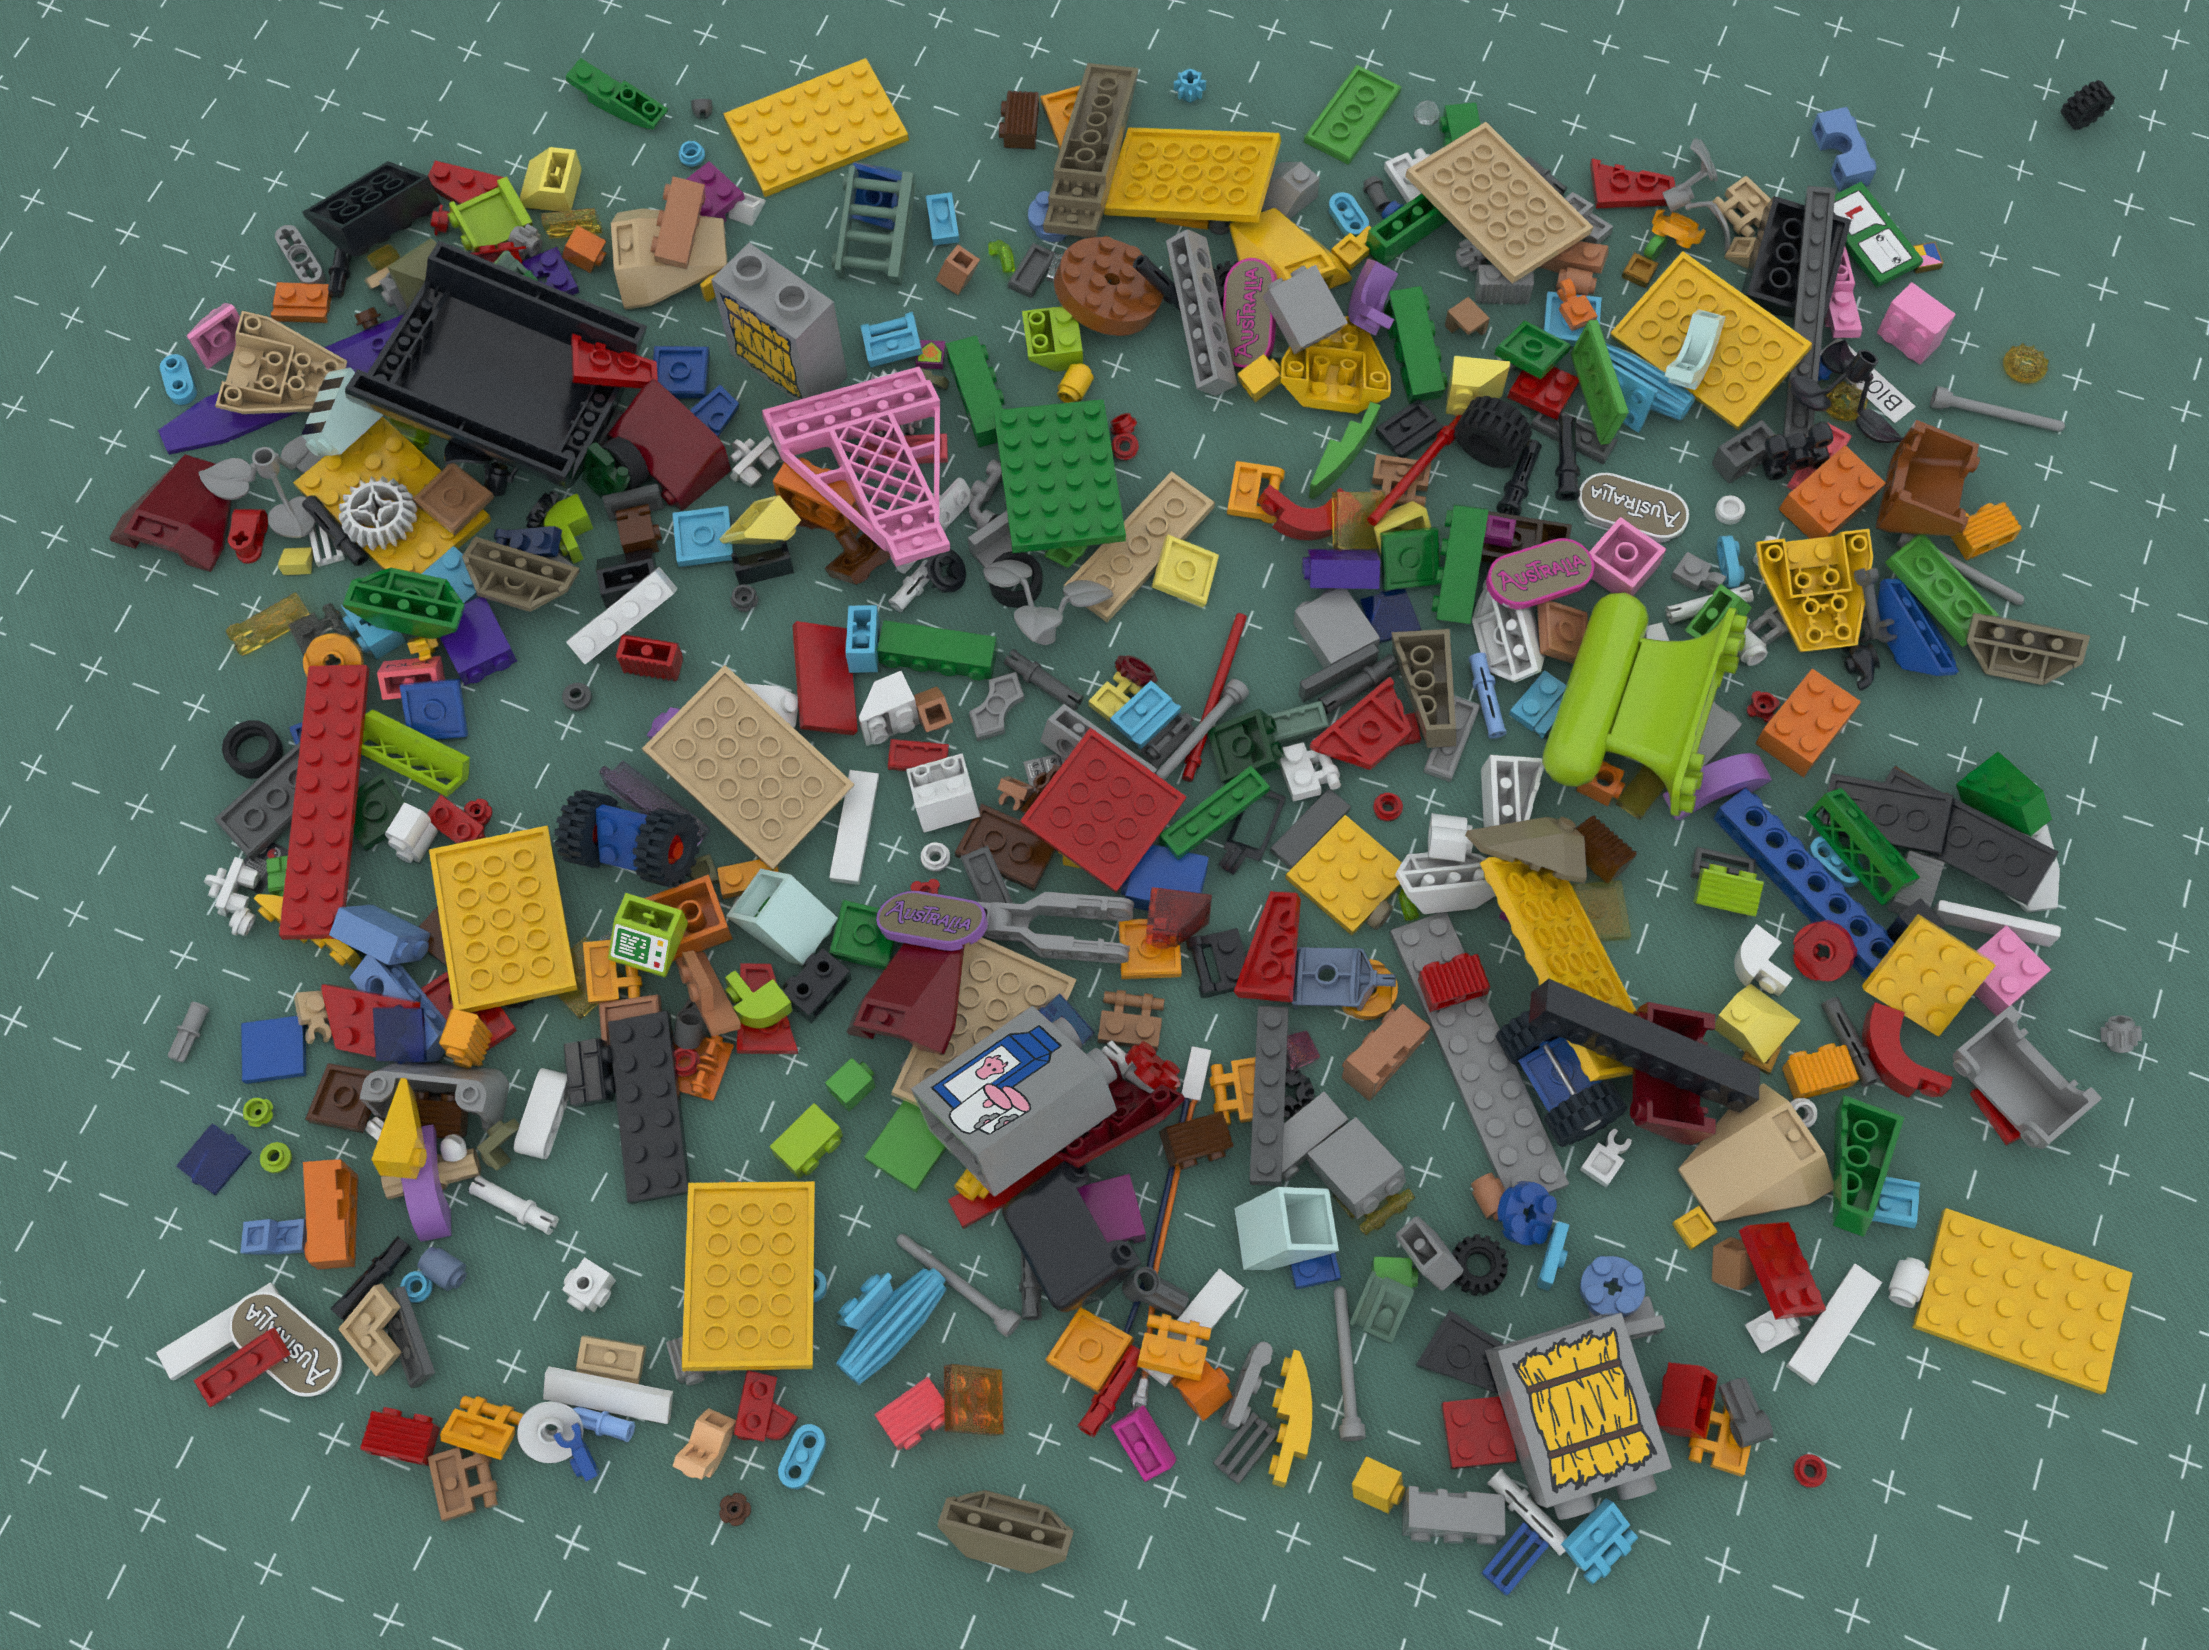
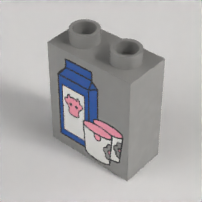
M1031 1006L911 1088L929 1131L994 1197L1117 1111L1108 1087L1110 1083L1117 1079V1074L1109 1059L1098 1048H1094L1087 1054L1083 1052L1078 1034L1065 1018L1060 1017L1051 1023L1034 1006Z

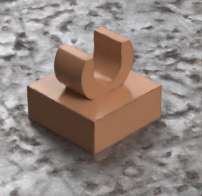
M1011 776L1001 778L997 789L1004 793L999 797V804L1004 805L1007 802V798L1011 796L1015 800L1013 810L1017 811L1022 807L1023 800L1029 799L1035 787Z

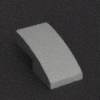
M1574 192L1565 198L1593 226L1591 234L1584 238L1585 241L1600 244L1611 235L1613 226L1592 213L1594 207L1592 203Z

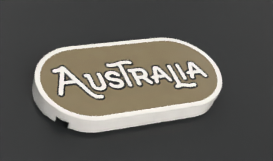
M1613 473L1594 474L1588 477L1579 489L1580 497L1577 499V503L1587 520L1594 524L1611 528L1621 517L1659 543L1668 542L1676 536L1679 537L1684 532L1689 520L1688 507L1685 501L1676 493Z
M259 1291L245 1296L236 1304L229 1318V1333L233 1343L239 1349L275 1327L291 1353L290 1356L266 1371L286 1390L298 1396L312 1397L324 1394L335 1386L342 1374L343 1368L342 1352L339 1345L287 1299L273 1292Z

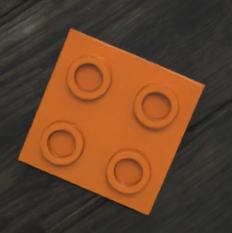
M711 1035V1038L705 1037L701 1044L694 1048L699 1054L701 1061L696 1067L698 1071L689 1077L678 1076L679 1091L714 1102L734 1044L723 1042V1037L719 1035ZM674 1043L675 1050L680 1048ZM689 1058L682 1059L680 1066H689L691 1060Z

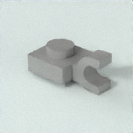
M1689 552L1685 554L1671 577L1694 591H1697L1701 585L1712 594L1719 584L1723 585L1726 580V576L1721 573H1710L1712 565Z

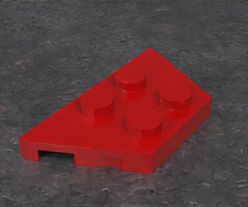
M1388 677L1315 738L1310 744V749L1367 770L1374 768L1412 734L1409 720L1403 713L1404 707L1402 702L1397 698L1393 688V679Z
M322 984L321 986L335 1049L382 1059L392 1057L398 1047L399 1039L404 1036L409 1027L406 1024L412 1011L419 1010L421 1004L418 1001L332 984Z

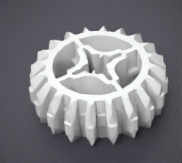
M371 476L369 483L365 484V482L360 480V487L350 486L351 495L343 494L345 503L339 504L341 512L339 520L342 524V529L344 533L348 534L351 541H357L358 545L362 548L368 545L374 551L377 545H380L382 549L386 550L388 543L397 546L396 540L398 538L406 540L405 532H413L411 523L417 522L415 514L417 506L412 500L413 495L408 492L406 486L403 484L399 485L394 478L388 482L387 478L382 476L376 482L375 478ZM365 524V526H374L375 528H367L361 525Z

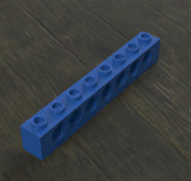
M1745 787L1719 807L1713 819L1751 859L1756 860L1755 864L1811 923L1831 920L1847 930L1857 948V956L1854 958L1852 966L1867 980L1882 960L1876 958L1871 950L1878 951L1884 958L1895 943L1888 937L1885 928L1880 924H1876L1867 915L1863 905L1855 902L1846 893L1842 883L1834 880L1825 871L1824 865L1804 849L1803 843L1784 828L1782 821L1763 806L1761 799ZM1746 819L1755 821L1758 826L1749 825ZM1766 841L1775 842L1778 848L1770 847ZM1787 862L1796 864L1799 870L1791 869ZM1808 884L1817 886L1820 892L1812 891ZM1829 906L1838 908L1840 914L1833 913ZM1850 928L1859 930L1861 936L1854 935Z

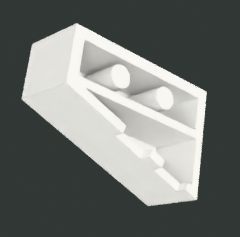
M1489 756L1481 768L1484 827L1530 819L1533 802L1539 789L1544 769L1542 758Z

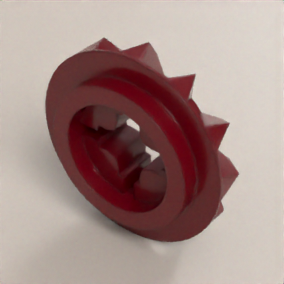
M1121 655L1115 661V668L1120 672L1121 676L1137 686L1144 687L1150 681L1155 684L1158 681L1154 670L1144 661L1134 656Z

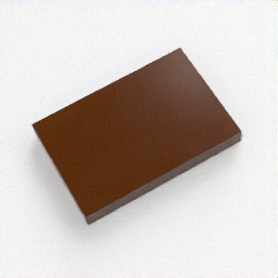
M981 803L978 808L980 817L972 819L955 851V856L960 858L988 845L1001 876L1035 892L1056 849L1021 825L1020 820Z

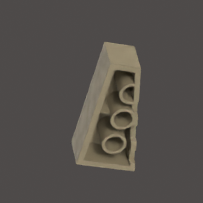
M1450 629L1391 632L1392 651L1399 665V671L1426 747L1456 746Z

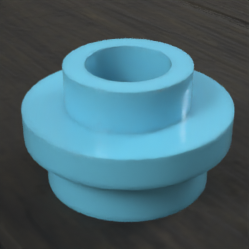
M687 141L681 145L678 155L682 164L694 167L704 161L705 151L699 143Z
M413 1271L403 1278L400 1287L405 1286L410 1302L420 1303L430 1296L433 1282L422 1275V1271ZM416 1283H422V1289L414 1293L412 1290L413 1286Z

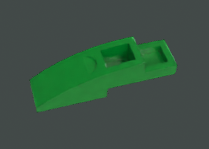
M582 58L576 62L566 75V82L588 95V102L633 125L653 130L668 112L667 107L625 80L622 84Z

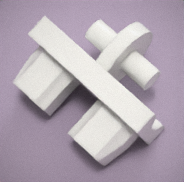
M767 436L750 451L755 445L752 439L749 438L745 443L736 439L732 443L735 452L730 458L735 463L740 458L742 460L732 469L733 473L730 475V478L735 482L740 479L752 488L762 477L753 465L759 461L770 470L779 462L780 457L771 447L773 441Z
M234 857L226 880L224 878L227 870L223 868L218 869L216 876L206 875L204 883L211 887L208 896L217 898L221 890L215 907L219 909V915L226 917L229 912L235 913L236 910L242 911L243 908L248 907L249 897L237 894L238 888L241 885L254 889L260 876L258 871L245 866L244 860Z

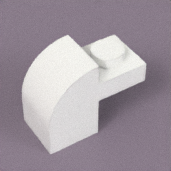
M1757 924L1736 952L1734 959L1735 972L1739 980L1746 987L1755 979L1763 990L1771 994L1774 993L1779 997L1793 978L1769 961L1782 942Z

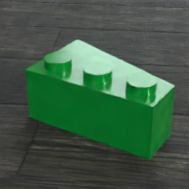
M1998 751L1956 783L1962 803L2026 835L2032 836L2052 820L2043 790Z

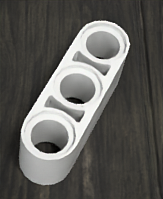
M541 1068L538 1072L515 1138L514 1151L516 1153L545 1160L550 1155L569 1100L566 1073Z

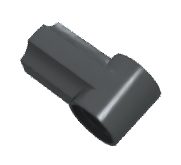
M1149 1267L1138 1269L1126 1277L1122 1283L1123 1293L1130 1301H1142L1167 1315H1171L1174 1319L1180 1317L1189 1300L1188 1292L1161 1279L1157 1272ZM1137 1278L1143 1281L1145 1291L1139 1288Z
M1746 1377L1731 1380L1718 1387L1731 1418L1730 1428L1732 1435L1740 1448L1773 1438L1770 1420L1766 1413L1759 1409Z

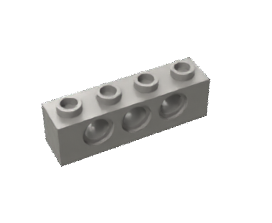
M1065 704L1047 719L1040 742L1065 760L1091 727L1153 773H1156L1158 770Z

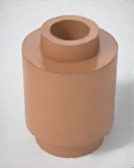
M1567 267V270L1560 268L1555 290L1562 289L1560 286L1561 281L1571 278L1576 289V295L1585 294L1588 296V293L1594 294L1597 278L1592 277L1593 272L1570 267Z
M1488 1173L1471 1183V1187L1474 1190L1472 1195L1486 1219L1493 1218L1495 1222H1498V1205L1506 1189L1499 1178H1495L1493 1173Z

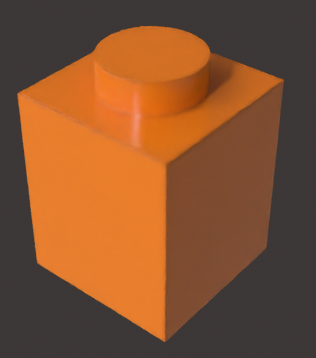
M577 225L565 245L562 258L591 273L595 265L598 267L602 265L607 255L603 251L606 241Z

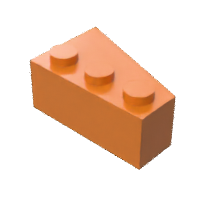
M341 1159L303 1162L307 1242L304 1249L305 1258L317 1270L355 1267L358 1174Z

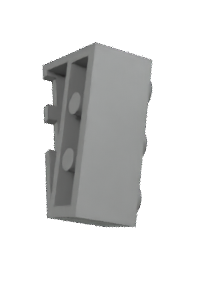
M1409 1486L1402 1499V1536H1411V1541L1430 1542L1431 1537H1444V1543L1460 1544L1464 1543V1538L1477 1539V1544L1496 1545L1497 1540H1501L1505 1536V1495L1468 1491L1464 1493H1448L1447 1489H1436V1492H1419V1487Z

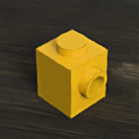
M1264 354L1237 373L1239 383L1254 402H1257L1281 384L1280 366L1273 358L1268 360Z
M1367 1456L1352 1482L1353 1497L1388 1514L1394 1504H1400L1406 1487L1403 1486L1402 1472Z

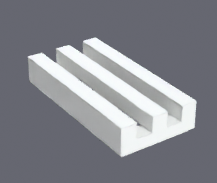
M314 526L309 536L316 565L320 567L346 560L341 550L336 549L337 555L332 556L328 534L319 526L326 558L322 559Z

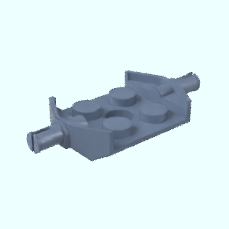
M1297 947L1293 1002H1291L1294 1009H1298L1297 1005L1357 1007V1010L1361 1011L1377 986L1396 987V974H1378L1377 970H1373L1363 949ZM1325 969H1332L1336 972L1335 977L1328 982L1319 979L1320 973Z

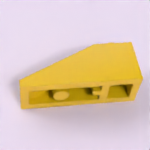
M400 1078L371 1160L380 1176L417 1179L420 1168H423L426 1163L427 1152L415 1094L407 1078Z

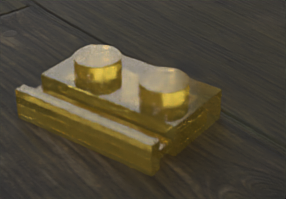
M595 208L541 213L542 225L549 239L570 237L577 225L593 234L602 233V224Z

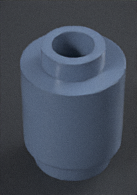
M428 1248L419 1259L417 1265L422 1270V1275L446 1291L452 1288H459L467 1276L465 1272L466 1264L442 1248Z

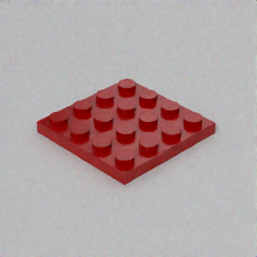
M1090 727L1022 817L1020 824L1113 892L1117 893L1187 797Z

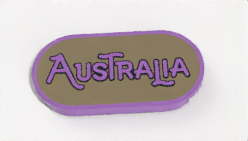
M907 891L893 896L881 906L876 917L879 929L885 938L889 940L947 951L962 949V945L970 942V945L977 942L984 935L988 927L986 913L978 902L921 891Z

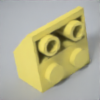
M549 147L529 161L519 198L524 208L571 213L582 171L576 150Z

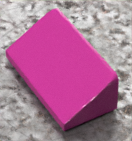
M1144 1405L1136 1408L1111 1425V1428L1144 1482L1169 1470L1176 1462V1456Z

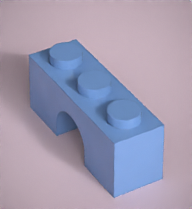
M1848 107L1817 113L1811 131L1820 151L1836 149L1843 153L1836 156L1830 170L1838 191L1841 192L1861 181L1865 186H1869L1876 173V162L1870 157L1866 141L1861 137L1857 129L1856 119L1851 116Z

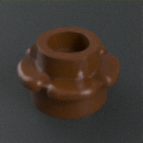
M375 307L354 315L358 322L356 325L362 324L364 329L379 323L377 317L381 316V313L378 314Z
M734 1493L732 1496L727 1495L721 1500L719 1516L724 1523L729 1522L732 1526H739L745 1522L751 1513V1505L746 1501V1496L741 1493ZM733 1506H737L738 1510L736 1512H732Z

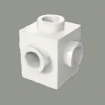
M584 1257L577 1269L573 1268L564 1279L565 1286L562 1290L569 1296L566 1302L581 1312H583L585 1307L595 1312L598 1306L601 1308L608 1301L611 1295L610 1289L616 1280L609 1272Z

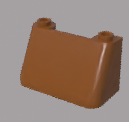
M1915 420L1895 449L1890 460L1876 529L1887 533L1955 536L1957 532L1962 533L1969 518L1965 516L1966 510L1959 508L1965 477L1969 472L1974 473L1980 462V457L1977 456L1979 444Z

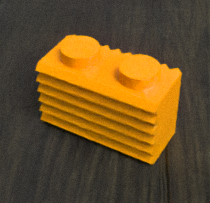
M2001 502L1997 505L1988 503L1971 516L1966 513L1965 516L1969 519L1962 533L1957 532L1955 536L1950 537L1965 560L1968 561L1975 556L2012 542L2020 532L2021 525L2018 524V520H2015L2012 511H2009L2006 502Z
M451 1009L439 1044L446 1051L445 1054L453 1058L455 1065L471 1069L472 1065L478 1067L483 1065L482 1060L485 1059L483 1055L487 1054L486 1049L489 1048L488 1043L491 1042L490 1038L493 1035L477 1014Z
M1830 1043L1817 1049L1818 1052L1807 1054L1806 1051H1799L1788 1057L1789 1060L1782 1067V1071L1789 1084L1793 1100L1796 1098L1807 1099L1855 1085L1859 1077L1846 1045L1836 1047L1835 1043Z

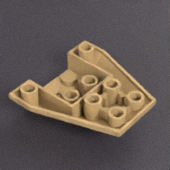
M642 208L617 213L611 222L613 263L624 309L652 306L705 280L710 275L718 273L728 263L723 218L699 216L701 217L700 223L696 229L689 265L687 269L655 262L654 253L650 252L653 237L659 236L661 228L657 226L660 210Z
M242 311L235 333L236 346L226 382L222 381L215 406L216 408L241 414L310 412L325 376L330 371L346 369L347 360L270 317Z
M1764 1083L1759 1086V1100L1742 1112L1728 1109L1716 1124V1134L1701 1141L1678 1169V1172L1712 1223L1806 1206L1833 1191L1834 1188L1825 1153L1791 1103Z

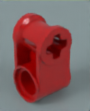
M234 509L232 513L228 543L236 551V556L242 563H253L261 557L265 533L268 529V516L264 509Z

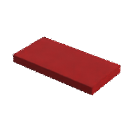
M796 621L792 627L800 729L855 735L858 729L853 673H849L846 659L847 628Z

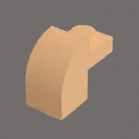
M708 1408L696 1420L689 1443L676 1455L672 1467L681 1470L683 1474L691 1478H699L701 1480L705 1476L711 1478L729 1446L736 1420Z

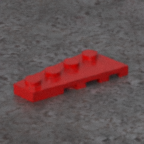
M1270 891L1234 989L1238 998L1293 1002L1301 899L1297 893Z

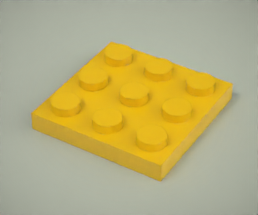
M1344 815L1286 874L1285 879L1352 936L1369 919L1376 907L1383 900L1386 901L1401 886L1395 874L1402 862L1349 817Z
M1917 914L1863 983L1862 988L1891 1008L1905 1012L1904 1016L1939 1037L1996 965L1986 956Z

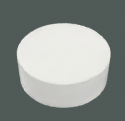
M1731 495L1722 497L1715 508L1717 519L1727 525L1738 523L1745 512V505L1742 500Z

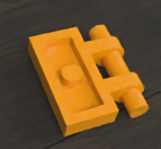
M611 940L583 942L588 1004L619 1000L618 989L622 988L628 989V999L641 997L640 987L643 985L642 977L638 975V969L625 965L626 977L617 978L616 962L608 959Z
M1255 1057L1231 1061L1233 1073L1224 1074L1222 1064L1212 1065V1077L1209 1078L1210 1088L1214 1089L1215 1095L1214 1113L1222 1111L1227 1125H1231L1230 1113L1237 1111L1239 1112L1240 1123L1251 1122L1253 1119ZM1235 1085L1236 1099H1227V1086Z
M1149 1314L1146 1326L1159 1330L1157 1335L1144 1333L1137 1367L1200 1381L1208 1347L1197 1345L1195 1342L1196 1338L1209 1341L1212 1328L1199 1326L1200 1322L1190 1320V1323L1171 1319V1315L1162 1314V1317ZM1168 1332L1187 1336L1186 1342L1167 1338Z
M464 1395L460 1402V1408L468 1411L465 1412L456 1408L453 1410L440 1433L441 1441L502 1460L515 1436V1427L509 1424L518 1426L524 1414L514 1411V1407L505 1404L500 1407L487 1403L485 1398L476 1396L474 1399ZM482 1415L494 1418V1420L482 1417Z
M1713 1399L1706 1439L1690 1437L1688 1447L1691 1449L1688 1460L1701 1463L1703 1452L1713 1454L1710 1467L1742 1477L1745 1475L1751 1445L1740 1448L1737 1445L1731 1432V1418L1725 1404L1722 1414L1713 1411L1715 1399ZM1710 1424L1719 1426L1716 1442L1707 1439Z

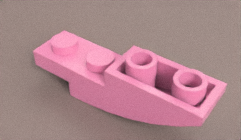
M1846 246L1844 247L1824 322L1825 327H1830L1833 338H1860L1862 326L1853 294L1855 281Z

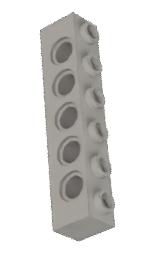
M1186 229L1166 240L1196 389L1217 396L1237 386L1207 238Z

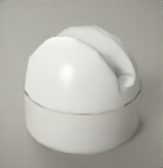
M451 1134L446 1136L441 1142V1155L445 1161L454 1162L466 1156V1143L461 1136Z

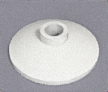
M552 1401L539 1403L527 1410L522 1416L517 1430L518 1442L522 1450L536 1461L543 1463L561 1462L572 1456L571 1448L559 1446L553 1435L561 1432L565 1440H572L575 1434L571 1426L578 1422L582 1430L583 1439V1424L579 1415L571 1407L563 1403ZM546 1425H556L557 1429L550 1431L546 1428Z

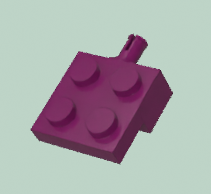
M710 161L686 179L705 184L706 200L705 204L702 205L700 216L723 218L724 222H726L725 214L733 209L737 202H742L745 199L744 193Z

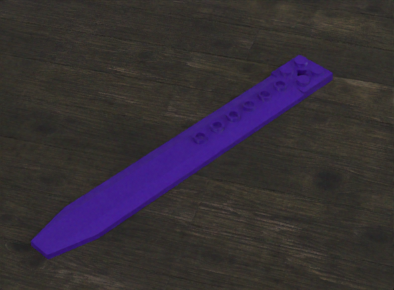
M557 247L522 261V265L527 270H530L537 279L547 276V282L543 284L570 295L580 293ZM404 314L324 348L347 360L346 368H352L354 372L358 369L368 373ZM217 392L199 401L161 427L158 432L170 455L230 442L298 412L262 414L232 412L216 408L215 405L219 394Z

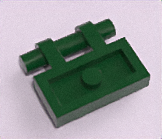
M594 442L587 447L582 480L600 498L605 495L627 491L625 488L628 487L630 481L628 469L623 466L618 469L614 468L615 460L611 453Z

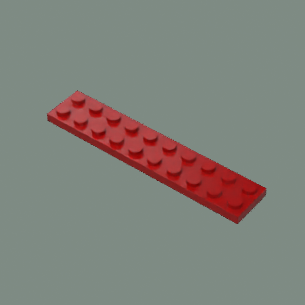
M367 665L309 666L279 930V936L282 940L335 939L329 936L339 907H346L370 673Z

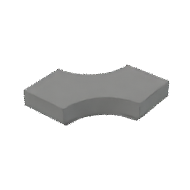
M1016 672L989 679L987 698L979 707L969 712L977 741L1005 734L1004 722L1008 712L1016 704L1025 701Z

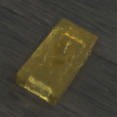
M1644 765L1619 797L1616 805L1641 820L1666 786L1658 775Z

